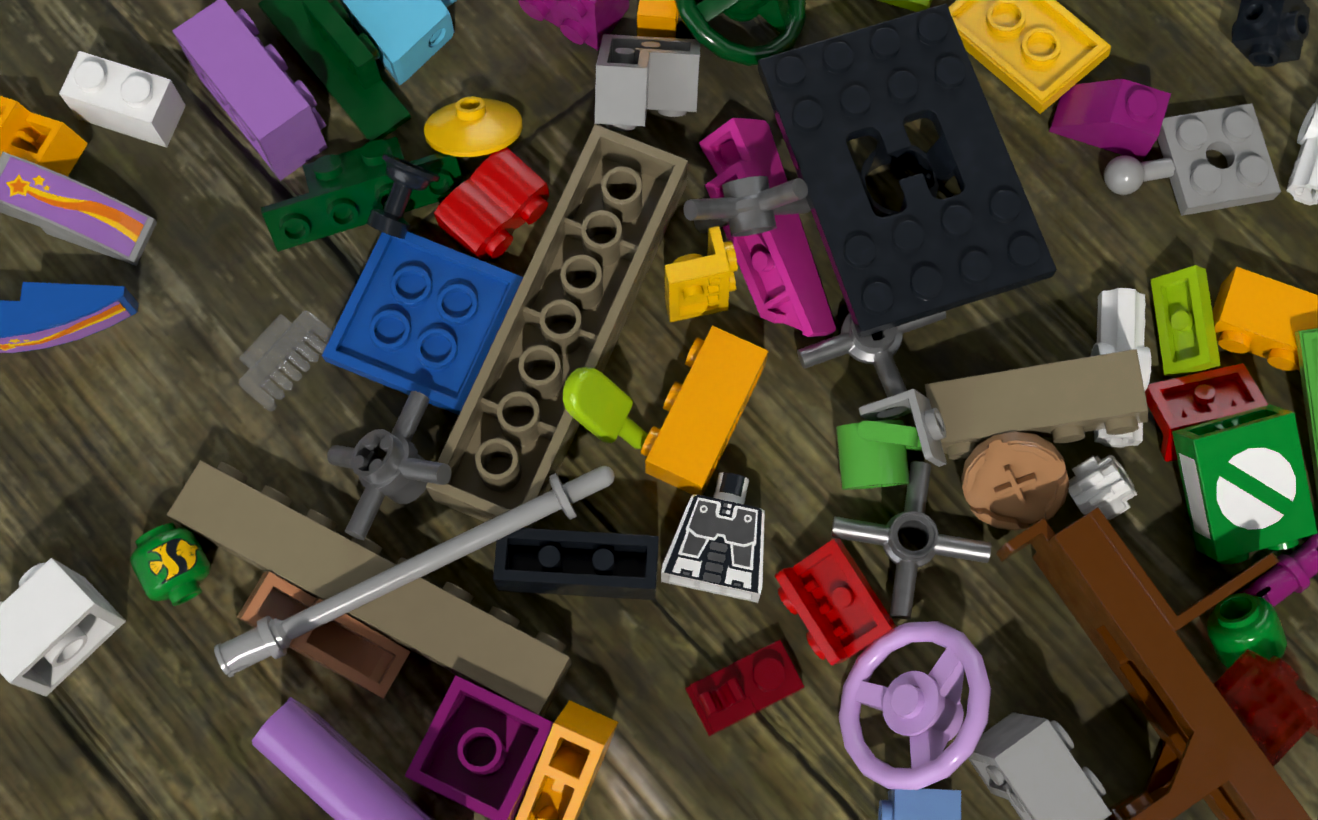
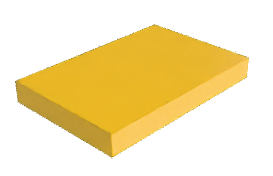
M956 0L948 7L966 51L1039 114L1044 112L1110 54L1111 45L1056 0Z

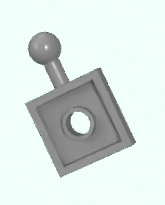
M1252 103L1164 118L1157 138L1163 156L1162 159L1140 163L1139 160L1132 156L1121 155L1113 158L1107 164L1104 171L1105 184L1112 192L1120 195L1135 192L1140 188L1143 181L1169 177L1181 216L1274 200L1281 193ZM1216 150L1222 153L1227 160L1228 167L1220 169L1211 165L1207 160L1206 151Z

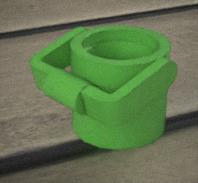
M902 420L862 421L836 427L842 490L891 487L910 483L906 449L921 451L922 449L916 427L904 426Z

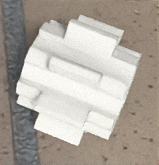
M1098 455L1096 457L1092 456L1072 469L1076 476L1069 480V493L1084 515L1098 507L1106 519L1111 520L1131 508L1127 501L1136 496L1137 492L1125 469L1113 455H1108L1102 460Z

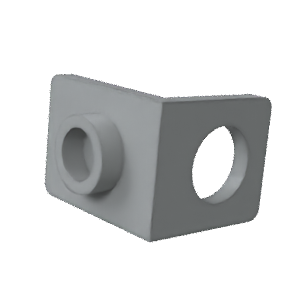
M915 389L859 408L860 416L868 421L892 420L912 413L925 459L938 467L947 464L940 440L946 438V428L942 416L937 408L931 407L930 400Z

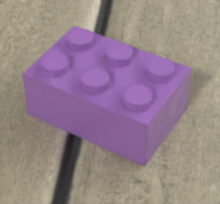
M217 0L172 30L197 77L280 181L328 148L321 133V129L326 127V124L314 108L317 105L314 97L301 80L293 83L285 72L288 70V67L283 58L271 44L264 47L257 37L260 34L257 27L242 8L234 12L225 0Z

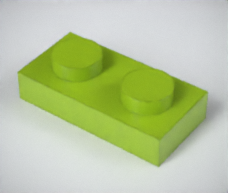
M1194 265L1150 279L1164 375L1177 378L1221 366L1206 269Z

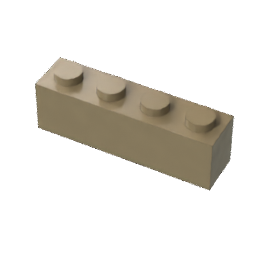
M1137 349L925 384L926 396L930 400L931 407L939 410L945 424L946 438L940 439L944 454H948V458L952 460L967 459L974 448L988 438L1012 431L1036 434L1043 439L1052 437L1054 443H1069L1085 438L1084 432L1106 429L1108 435H1120L1138 430V423L1148 422V408Z

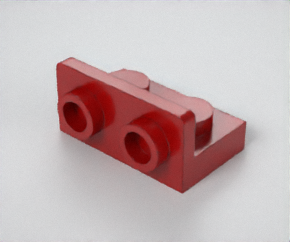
M1244 363L1148 384L1145 391L1147 405L1164 435L1161 454L1166 462L1178 460L1172 431L1268 405Z

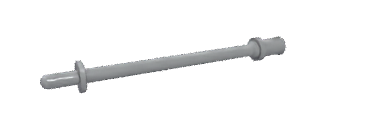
M600 466L563 485L555 473L550 476L552 490L284 620L272 619L270 616L259 619L257 627L229 641L215 645L214 652L223 672L226 675L228 674V677H232L237 672L270 656L278 659L287 654V648H289L291 640L560 509L571 520L577 517L572 504L611 485L615 479L614 471L608 466Z

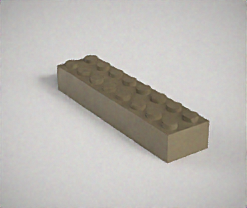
M596 124L594 125L439 457V463H445L450 466L452 471L451 479L445 485L427 483L426 485L433 501L486 522L551 490L550 476L555 473L558 475L580 425L564 407L562 398L565 381L573 371L582 367H591L602 373L604 372L687 186L688 160ZM534 522V523H532V524H530V525H527V526H525V527H523V528H531V529H533L534 526H535V524H536V522Z

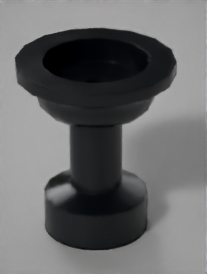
M383 153L382 159L386 162V175L394 183L384 208L372 209L366 224L388 235L405 239L410 224L402 216L412 191L427 189L430 183L434 181L439 182L440 176L414 163Z

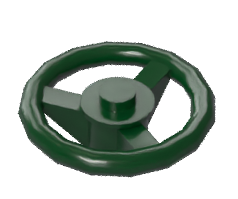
M674 0L679 17L697 42L719 58L745 66L758 65V60L793 49L805 23L806 0H703L698 5H696L695 0ZM723 13L730 19L739 22L750 21L756 16L761 15L780 34L766 45L747 47L727 40L711 28L708 22Z

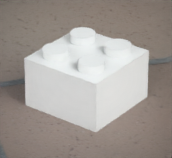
M50 558L46 563H39L29 569L19 581L20 587L4 602L0 601V674L10 684L43 696H48L126 622L85 577L53 558Z

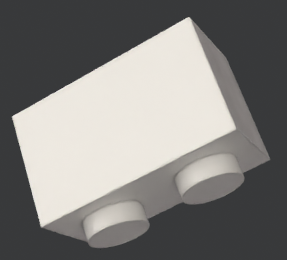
M82 51L78 52L59 93L78 120L166 148L186 107L170 79Z

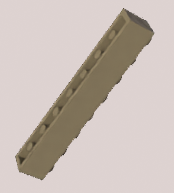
M200 460L167 513V516L181 527L192 530L194 534L265 572H272L309 595L321 600L328 599L407 560L400 557L397 564H394L379 556L382 547L365 537V540L352 537L351 540L334 532L337 526L334 521L315 510L310 509L306 516L289 508L292 500L272 487L265 485L261 492L244 484L248 476L224 462H220L218 467L214 468ZM426 575L346 613L374 631L461 678L541 717L545 716L572 666L570 657L563 654L567 646L561 641L541 631H538L536 637L533 638L516 629L520 621L509 613L492 606L489 613H486L470 604L474 596L449 582H446L441 589L424 580Z

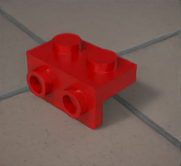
M840 538L832 539L793 567L784 568L775 574V578L781 586L778 588L781 601L792 614H799L809 630L806 633V638L810 647L820 659H827L832 666L848 660L897 627Z

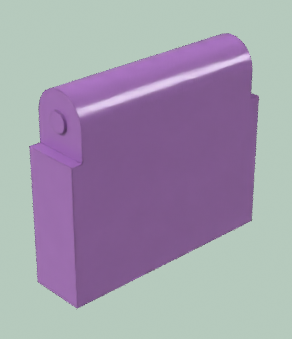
M292 697L264 723L256 736L251 740L252 745L334 820H436L318 713Z

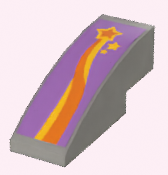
M2 152L0 156V213L39 226L46 234L137 266L157 224L154 218L94 188L6 152Z

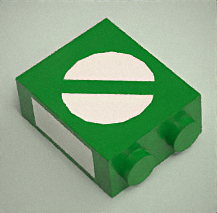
M1270 404L1172 431L1197 551L1216 560L1218 563L1235 564L1247 560L1251 552L1265 548L1269 550L1289 549L1299 544L1298 539L1318 534L1294 412Z

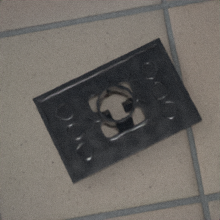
M947 4L758 60L757 70L798 178L803 179L807 184V202L859 338L1054 276L1057 271ZM921 118H927L933 122L939 139L925 153L917 146L911 145L904 124ZM869 135L877 140L876 149L864 161L860 173L846 143L850 140ZM897 163L919 173L899 180L905 196L899 212L886 209L875 202L867 190L865 178L872 170L881 165ZM955 175L961 194L942 200L936 199L940 189Z

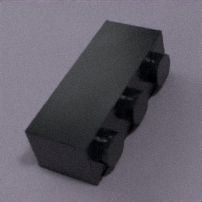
M521 528L496 541L493 580L498 591L656 600L659 536Z

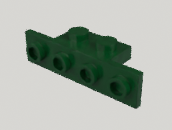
M262 0L258 3L262 12L368 142L383 139L411 119L410 113L380 77L375 61L380 58L376 47L365 33L356 36L348 26L351 23V19L338 0H330L329 2L327 0Z
M398 138L374 140L361 148L338 155H325L318 158L315 162L302 165L309 193L261 207L263 218L277 252L365 225L372 209H383L394 181L386 175V162L382 159V155L387 153L404 159ZM439 152L410 161L439 175L440 180L439 182L434 181L430 183L425 190H413L404 212L443 201L455 188L464 182L455 156Z

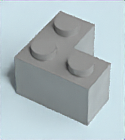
M603 34L596 63L594 124H606L607 128L615 131H630L635 129L636 126L645 127L647 109L658 110L659 114L669 117H679L687 112H697L701 44L696 39Z
M1012 712L982 734L973 754L968 758L991 794L1009 800L1021 820H1104L1111 815V812L1101 799L1106 794L1104 787L1091 770L1087 767L1080 768L1070 753V750L1074 748L1070 736L1055 720L1049 722L1045 718Z

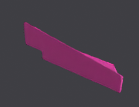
M733 117L699 142L702 151L718 175L705 184L710 198H724L722 185L741 178L767 176L769 188L788 182L770 126L765 120ZM799 214L774 215L776 229L749 236L732 237L730 226H724V232L728 241L731 240L733 243L737 263L761 318L803 331L802 335L807 337L828 336L836 331Z

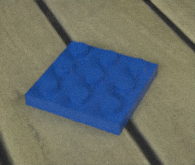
M408 231L405 239L382 232L323 351L322 357L325 362L404 394L410 395L411 391L420 392L430 399L429 404L460 415L523 277Z

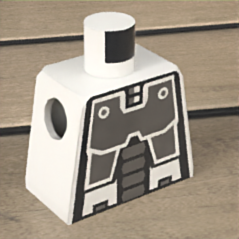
M722 472L718 475L714 498L702 495L691 496L664 560L661 582L758 603L763 583L765 510L744 505L749 484L748 478L734 473Z

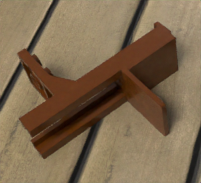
M1098 507L1057 534L1054 533L1043 518L1006 542L996 552V555L1003 562L1024 547L1032 544L1037 551L1032 556L1033 560L1164 742L1144 791L1135 797L1131 794L1110 807L1111 815L1108 816L1110 820H1173L1201 799L1205 800L1218 820H1311L1176 633L1177 630L1277 564L1279 560L1273 552L1240 571L1178 614H1175Z

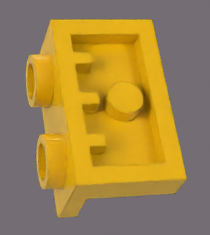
M719 226L708 228L707 256L687 254L675 259L673 263L665 265V305L669 322L728 310L729 292L736 291L734 271H738L733 243L731 240L723 242Z

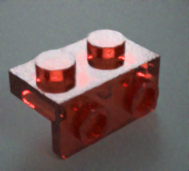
M1247 649L1214 683V686L1274 767L1306 732L1318 737V701L1307 692L1298 688L1295 683L1300 678L1285 661L1277 656H1273L1268 660Z

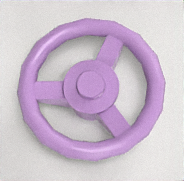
M938 621L904 623L871 643L857 657L843 685L839 711V723L844 747L861 773L887 789L919 790L950 777L973 754L988 723L991 687L982 655L963 632ZM912 642H933L946 648L928 675L920 671L905 672L895 678L889 687L869 683L874 670L893 651ZM965 670L969 685L967 714L963 721L964 712L960 700ZM861 704L883 711L885 722L891 730L903 736H910L911 768H894L874 756L864 742L860 724ZM956 736L955 740L944 750L947 742Z

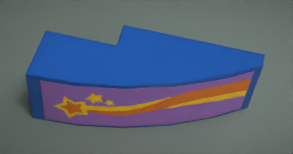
M23 282L20 301L0 300V353H17L45 349L82 339L136 314L139 303L125 286Z

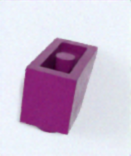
M1126 79L1075 84L1059 98L1049 132L1114 153L1129 155L1143 161L1159 136L1171 93Z

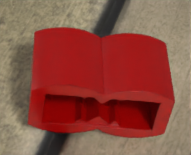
M506 147L492 153L468 180L455 188L434 211V215L438 225L472 257L485 261L490 256L493 259L499 257L509 248L513 241L511 234L515 229L525 222L528 225L533 224L544 214L548 207L547 199L550 195L547 183Z

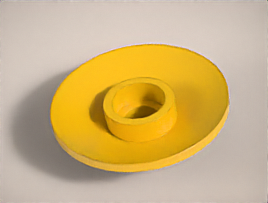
M471 96L462 98L434 112L425 123L424 134L428 145L442 154L455 157H477L495 153L511 145L520 136L523 123L521 114L512 105L499 100Z

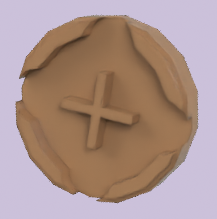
M1017 431L993 435L977 445L965 460L961 478L964 497L975 516L995 528L1014 531L1029 528L1028 524L1036 523L1043 518L1047 521L1054 517L1065 503L1069 488L1065 461L1056 447L1036 434Z

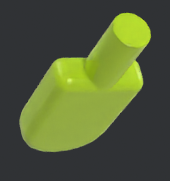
M582 367L573 371L566 379L563 387L562 399L567 412L600 441L613 443L619 435L634 449H641L648 434L628 417L633 406L632 399L606 375L595 368Z

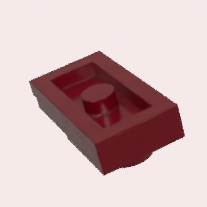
M778 640L690 684V686L685 688V691L708 737L802 691L805 686L781 640Z

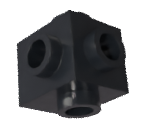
M1241 0L1237 20L1232 26V43L1254 67H1272L1278 63L1299 60L1303 41L1309 34L1308 18L1310 8L1303 0Z

